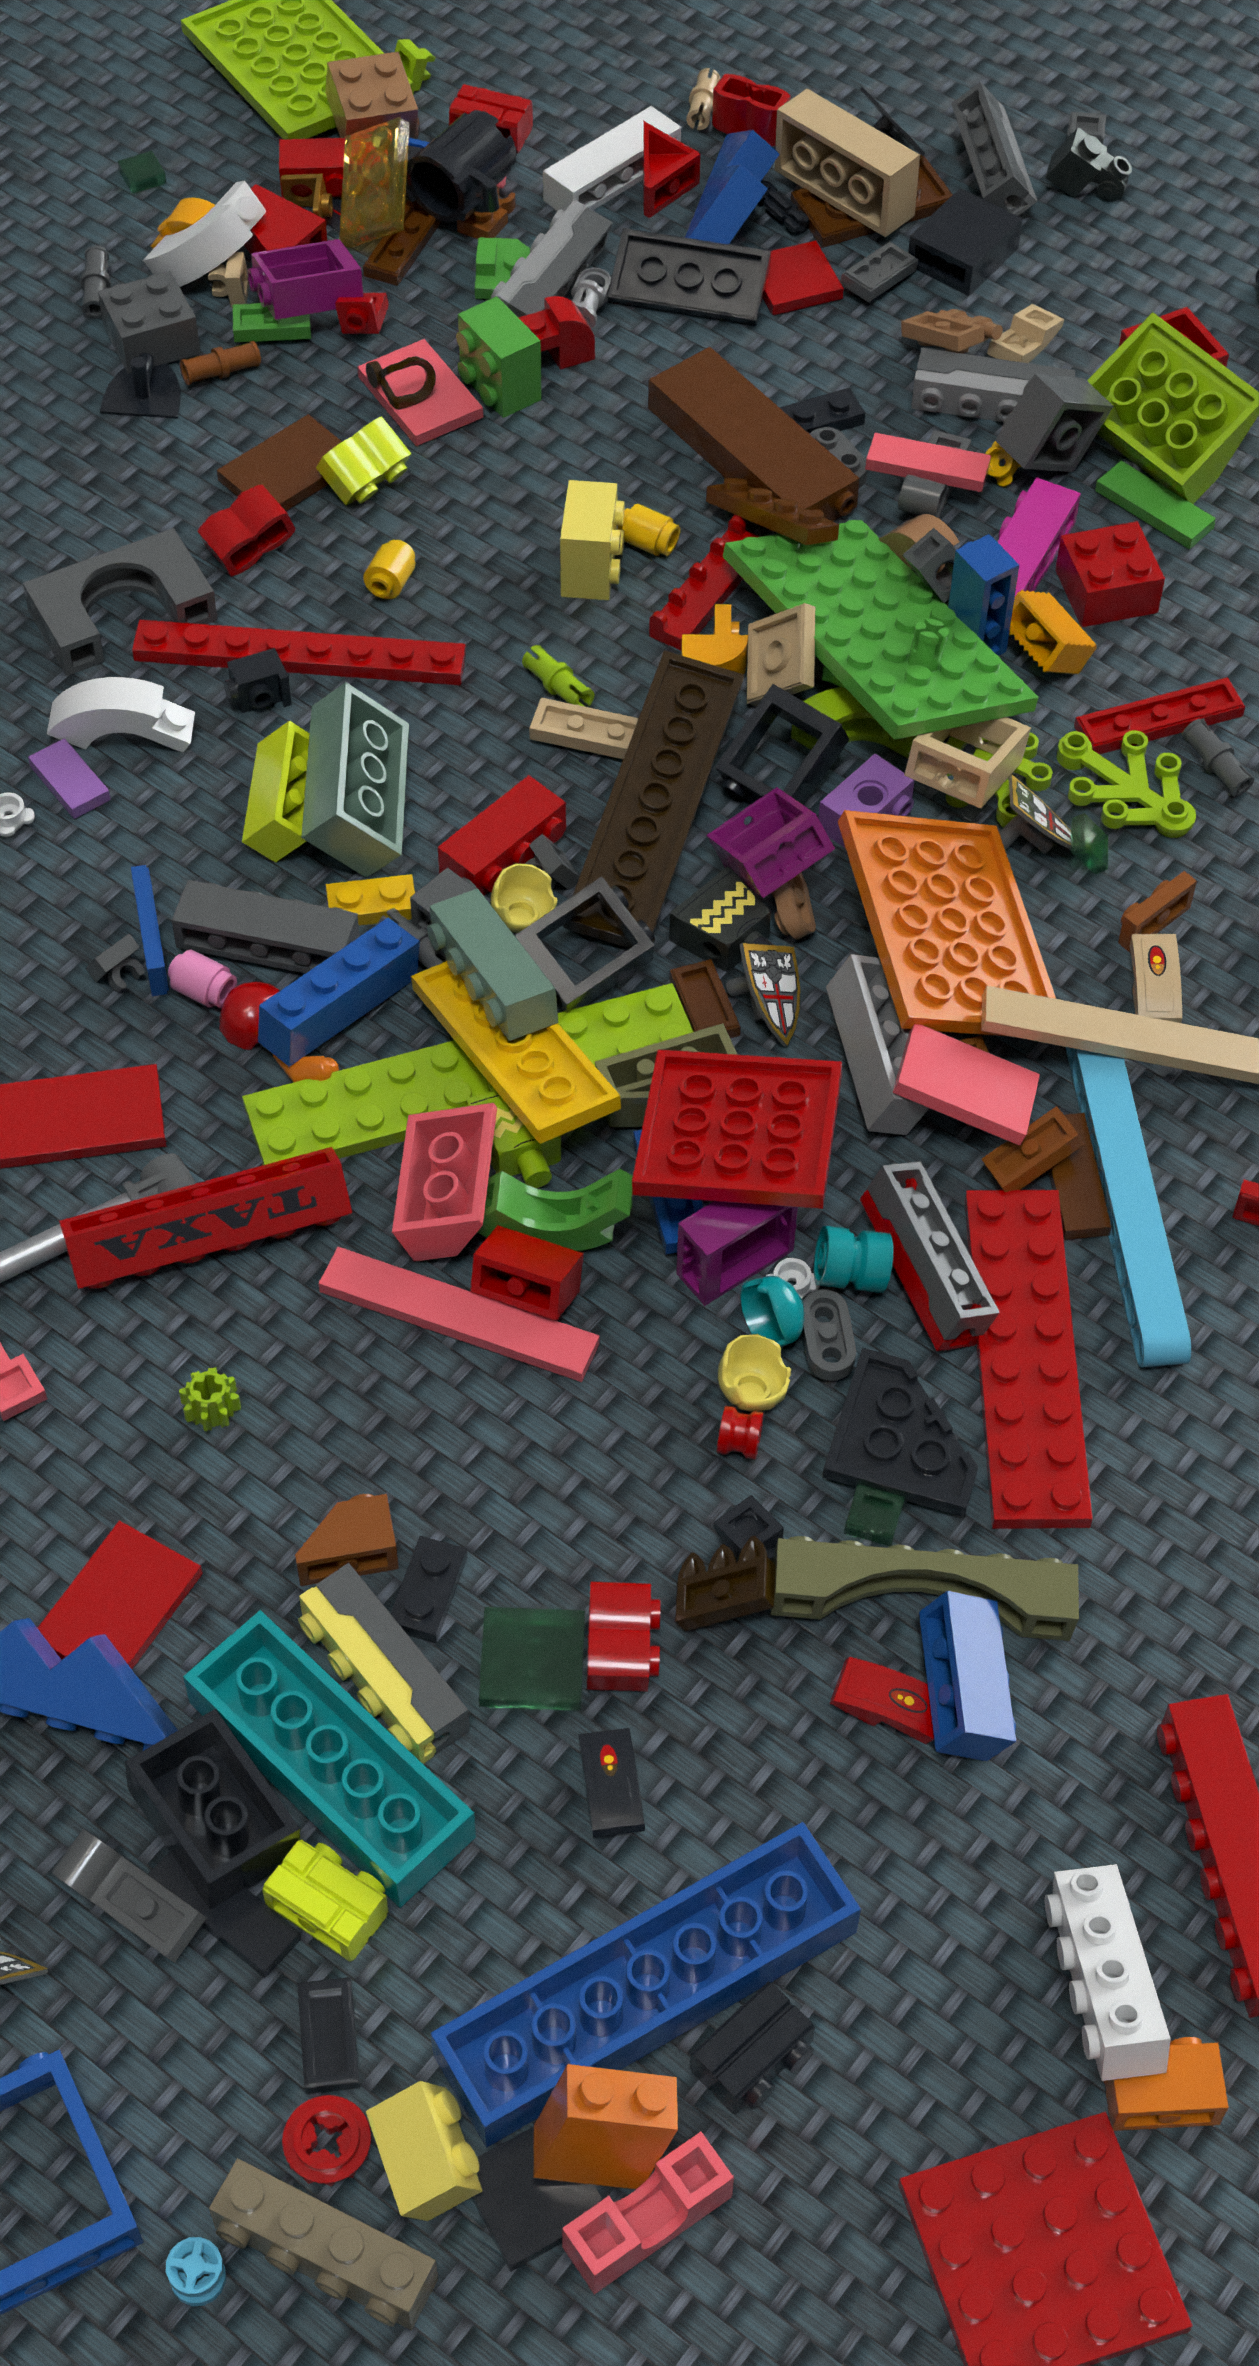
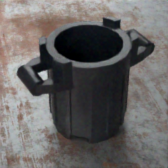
M474 110L470 114L464 113L424 148L414 146L396 147L393 153L397 175L407 182V185L401 189L405 198L411 202L416 200L428 214L445 222L465 221L475 211L481 213L497 211L500 206L496 185L511 173V167L516 163L517 151L511 135L507 139L504 138L496 128L495 124L499 121L496 117L485 111Z

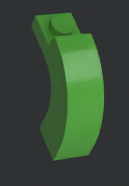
M618 1169L585 1188L568 1192H553L531 1187L500 1171L488 1179L483 1226L477 1233L488 1237L499 1225L575 1251L604 1245L613 1240L614 1224L630 1216L633 1204V1176L622 1169Z

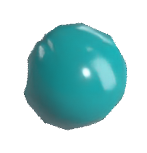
M765 1276L745 1282L742 1285L740 1292L741 1307L751 1334H759L777 1342L780 1347L795 1342L803 1330L805 1311L803 1300L794 1286L778 1276Z

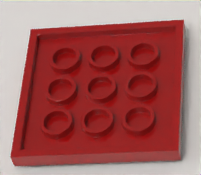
M658 1049L632 1177V1195L823 1209L842 1078V1062Z
M1106 2111L899 2179L898 2186L964 2366H1091L1188 2333L1193 2327Z

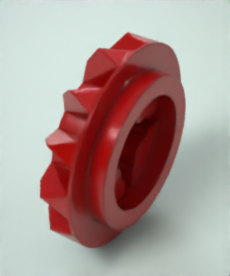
M334 2095L318 2096L307 2100L297 2107L287 2120L282 2137L283 2151L290 2169L294 2170L308 2184L312 2182L324 2183L330 2187L345 2178L354 2177L358 2168L364 2161L368 2160L371 2143L370 2126L361 2109L353 2102ZM315 2124H317L320 2130L324 2129L329 2135L337 2131L339 2133L342 2132V2135L336 2140L339 2152L338 2158L334 2153L330 2154L326 2149L313 2152V2149L318 2145Z

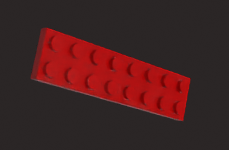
M966 1190L964 1202L969 1255L1000 1312L983 1335L978 1336L977 1341L992 1529L1090 1528L1093 1516L1059 1190H1011L1008 1192L1004 1190Z

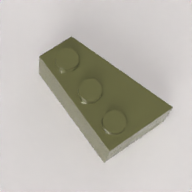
M722 1023L595 1061V1067L620 1094L621 1109L605 1116L609 1127L643 1126L658 1049L738 1055L724 1024Z

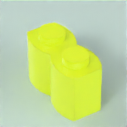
M381 416L327 452L321 458L316 469L345 505L355 500L362 504L378 491L377 484L385 479L392 483L407 471L408 468L405 466V463L409 459L411 452Z

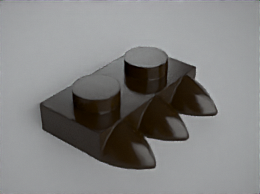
M751 1536L742 1548L738 1563L730 1548L725 1544L720 1545L712 1556L708 1571H706L703 1560L696 1553L693 1552L687 1557L678 1576L675 1620L684 1631L774 1608L775 1564L767 1557V1551L763 1543L756 1536Z

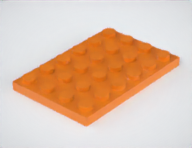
M850 810L843 811L837 822L901 1029H912L914 1024H919L942 1032L1007 1036L981 1031L982 994L986 986L1056 999L997 826Z

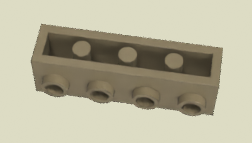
M238 2158L209 2207L215 2229H217L215 2231L216 2234L229 2244L241 2249H245L248 2245L266 2255L265 2259L279 2270L292 2275L298 2271L315 2280V2286L327 2295L338 2300H344L345 2297H348L365 2306L364 2310L368 2315L388 2326L393 2327L398 2323L412 2331L438 2281L435 2259Z

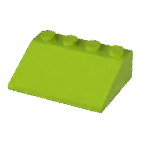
M1153 312L1087 380L1114 406L1097 434L1161 485L1192 504L1219 478L1259 416V392Z

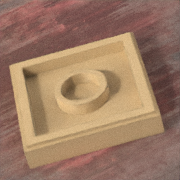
M803 603L748 625L747 704L758 706L772 684H775L791 695L814 687L815 606Z

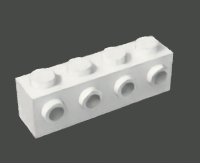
M1117 1864L1054 1872L1053 1894L1045 1895L1046 1917L1049 1926L1058 1927L1060 1937L1057 1938V1953L1060 1967L1062 1970H1070L1073 1981L1069 1983L1070 2001L1074 2014H1082L1085 2025L1082 2026V2041L1086 2058L1088 2060H1096L1101 2081L1167 2073L1171 2038Z

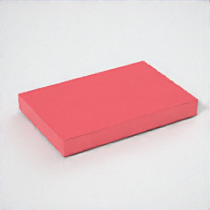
M425 339L357 366L360 380L415 446L483 418V407ZM417 356L427 360L433 366L436 373V383L432 393L422 402L401 410L395 409L390 404L381 386L374 388L370 384L366 374V364L373 361H378L382 369L408 357ZM415 365L395 371L386 376L385 379L395 396L399 397L418 392L424 385L426 374L421 366Z
M914 1024L908 1034L893 1093L1020 1146L1027 1134L1040 1074L923 1025Z

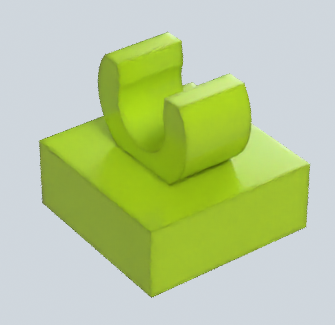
M410 39L397 40L395 52H399L406 75L413 82L414 91H420L422 81L430 79L431 76L426 70L427 62H435V57L427 49H419Z

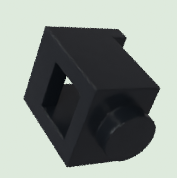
M275 648L227 662L229 680L224 681L225 692L230 704H238L241 713L264 708L278 702H282L284 707L292 705L289 676Z

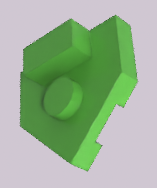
M478 238L475 299H490L499 282L503 281L506 283L510 279L511 271L520 257L525 259L528 257L530 248L518 239Z

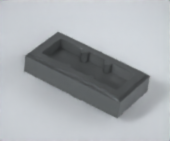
M888 242L844 271L841 275L840 283L845 288L870 302L916 271L918 259L895 244Z

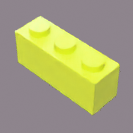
M291 721L282 725L257 744L242 843L275 863L306 842L301 836L310 733Z

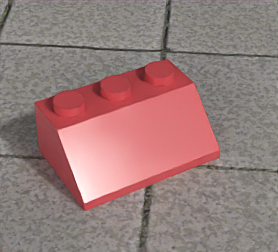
M494 1103L408 1115L392 1233L414 1262L458 1256L483 1226L497 1107Z

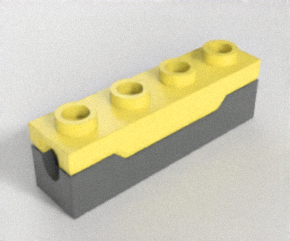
M349 1563L317 1583L316 1587H311L299 1596L302 1616L298 1618V1621L306 1636L314 1644L318 1641L323 1643L330 1652L327 1658L336 1674L342 1680L350 1677L358 1687L357 1696L364 1709L373 1717L380 1715L389 1726L387 1730L421 1763L424 1764L434 1757L435 1753H440L470 1731L467 1707Z

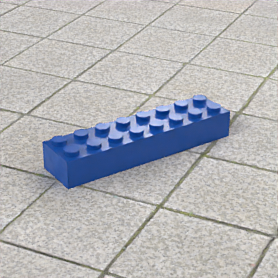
M801 1822L430 2033L433 2056L487 2148L539 2117L567 2064L613 2070L625 2068L761 1989L768 1981L773 1982L857 1933L861 1908L804 1822Z

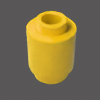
M638 503L631 509L626 508L624 510L623 526H618V530H624V542L656 556L660 555V553L666 556L670 555L680 536V526L674 524L671 517Z
M390 540L381 545L363 575V580L368 590L380 598H396L415 568V553L413 549L401 540Z

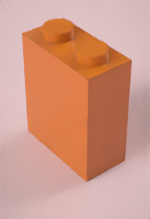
M567 2064L534 2125L533 2178L628 2189L639 2188L648 2180L655 2168V2163L660 2160L678 2131L677 2077Z

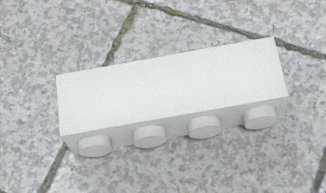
M648 107L543 171L544 201L557 211L559 209L565 211L574 199L585 205L586 208L595 210L643 180V120L680 142L681 126L654 107Z

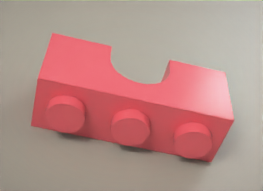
M699 2132L656 2162L653 2174L631 2194L616 2202H613L610 2196H607L562 2228V2247L595 2295L732 2198L734 2176L704 2134Z

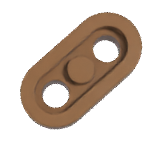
M799 873L771 893L776 901L777 912H775V921L784 935H791L796 940L813 933L816 929L807 884L802 873Z

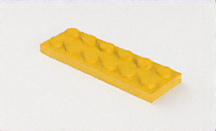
M447 961L411 976L414 992L539 1144L621 1109L620 1094L558 1023L509 1041L498 1026H491L483 1005L479 1000L473 1001L467 992L465 981L460 975L455 976L451 972Z

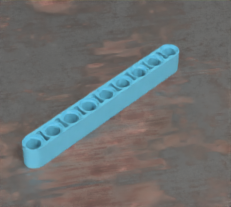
M1066 1047L1080 1113H1085L1107 1212L1112 1226L1108 1237L1137 1363L1141 1368L1188 1364L1191 1358L1190 1333L1124 1058Z

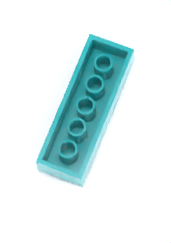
M261 1610L183 1676L189 1703L202 1716L216 1709L258 1770L361 1871L375 1877L384 1886V1893L399 1908L476 1838L474 1812Z

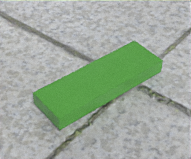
M1122 460L1097 480L1096 492L1188 549H1191L1214 529L1215 517Z

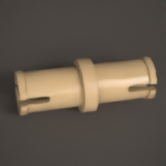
M710 68L702 69L699 72L696 86L689 95L690 109L686 121L694 129L696 120H699L697 130L707 128L710 123V115L713 111V89L720 81V75L714 69L711 78H708Z

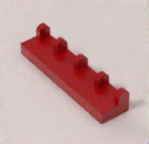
M734 515L728 522V530L721 538L717 537L712 541L710 552L701 563L696 562L689 569L687 580L680 588H674L669 593L668 603L661 611H655L649 618V637L681 651L682 634L698 635L714 616L715 604H724L741 583L743 578L723 558V552L727 542L739 541L747 537H759L746 531V522L742 517Z

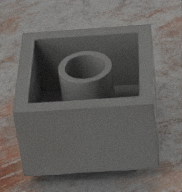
M171 271L153 274L147 278L125 284H117L111 288L98 291L104 329L128 374L132 373L130 361L135 357H139L142 353H149L154 357L153 367L201 354L196 317Z
M1035 373L1032 379L1025 385L1021 398L1012 413L1005 419L1003 428L995 441L1024 469L1074 472L1114 406L1085 378Z

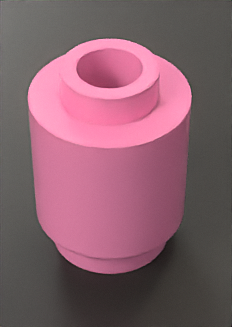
M192 949L187 950L183 954H178L172 960L168 969L170 986L173 990L207 1007L217 1006L221 1008L229 991L237 986V978L230 973L228 967Z

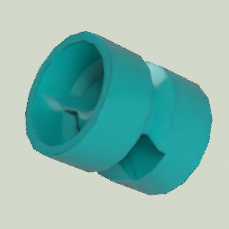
M823 1225L817 1238L814 1254L813 1272L816 1285L844 1289L849 1282H852L855 1290L884 1293L890 1280L893 1264V1240L891 1234L862 1230L855 1237L849 1228Z

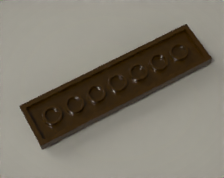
M664 650L573 896L602 877L610 888L615 885L624 894L629 903L627 910L636 922L640 919L643 920L654 934L739 695L744 674ZM599 901L563 925V928L626 948L633 947Z

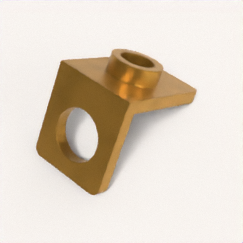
M323 174L281 176L280 182L284 199L300 207L313 206V213L325 220L327 217H332V196L326 192ZM303 184L312 190V194L307 197H300L295 195L291 188L294 185Z

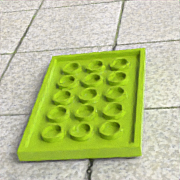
M230 0L181 20L182 32L282 139H307L337 127L325 93L327 62L385 54L332 0ZM408 78L412 93L414 95L413 82Z

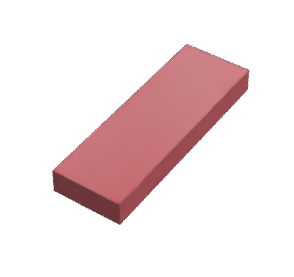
M875 433L866 458L865 470L906 477L910 474L943 483L947 486L982 492L990 467L991 455Z

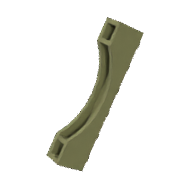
M794 1536L788 1539L778 1538L773 1558V1563L775 1564L774 1608H771L770 1615L822 1619L839 1607L864 1597L890 1592H924L942 1595L946 1591L997 1601L1000 1621L1020 1637L1070 1641L1079 1620L1078 1564L1063 1563L1055 1558H1042L1037 1561L1021 1560L1001 1553L988 1556L964 1555L961 1551L954 1549H944L938 1552L918 1551L906 1545H892L888 1548L864 1546V1544L852 1540L839 1543L815 1542L813 1539L805 1536Z

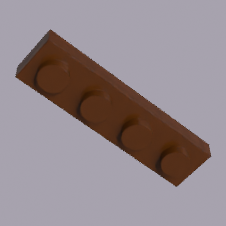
M726 478L723 484L707 486L706 502L802 544L811 545L838 540L840 524L823 518L824 513L817 510H804L798 507V502L794 500L778 499L772 496L773 492L768 489L752 488L747 485L748 482L744 479Z

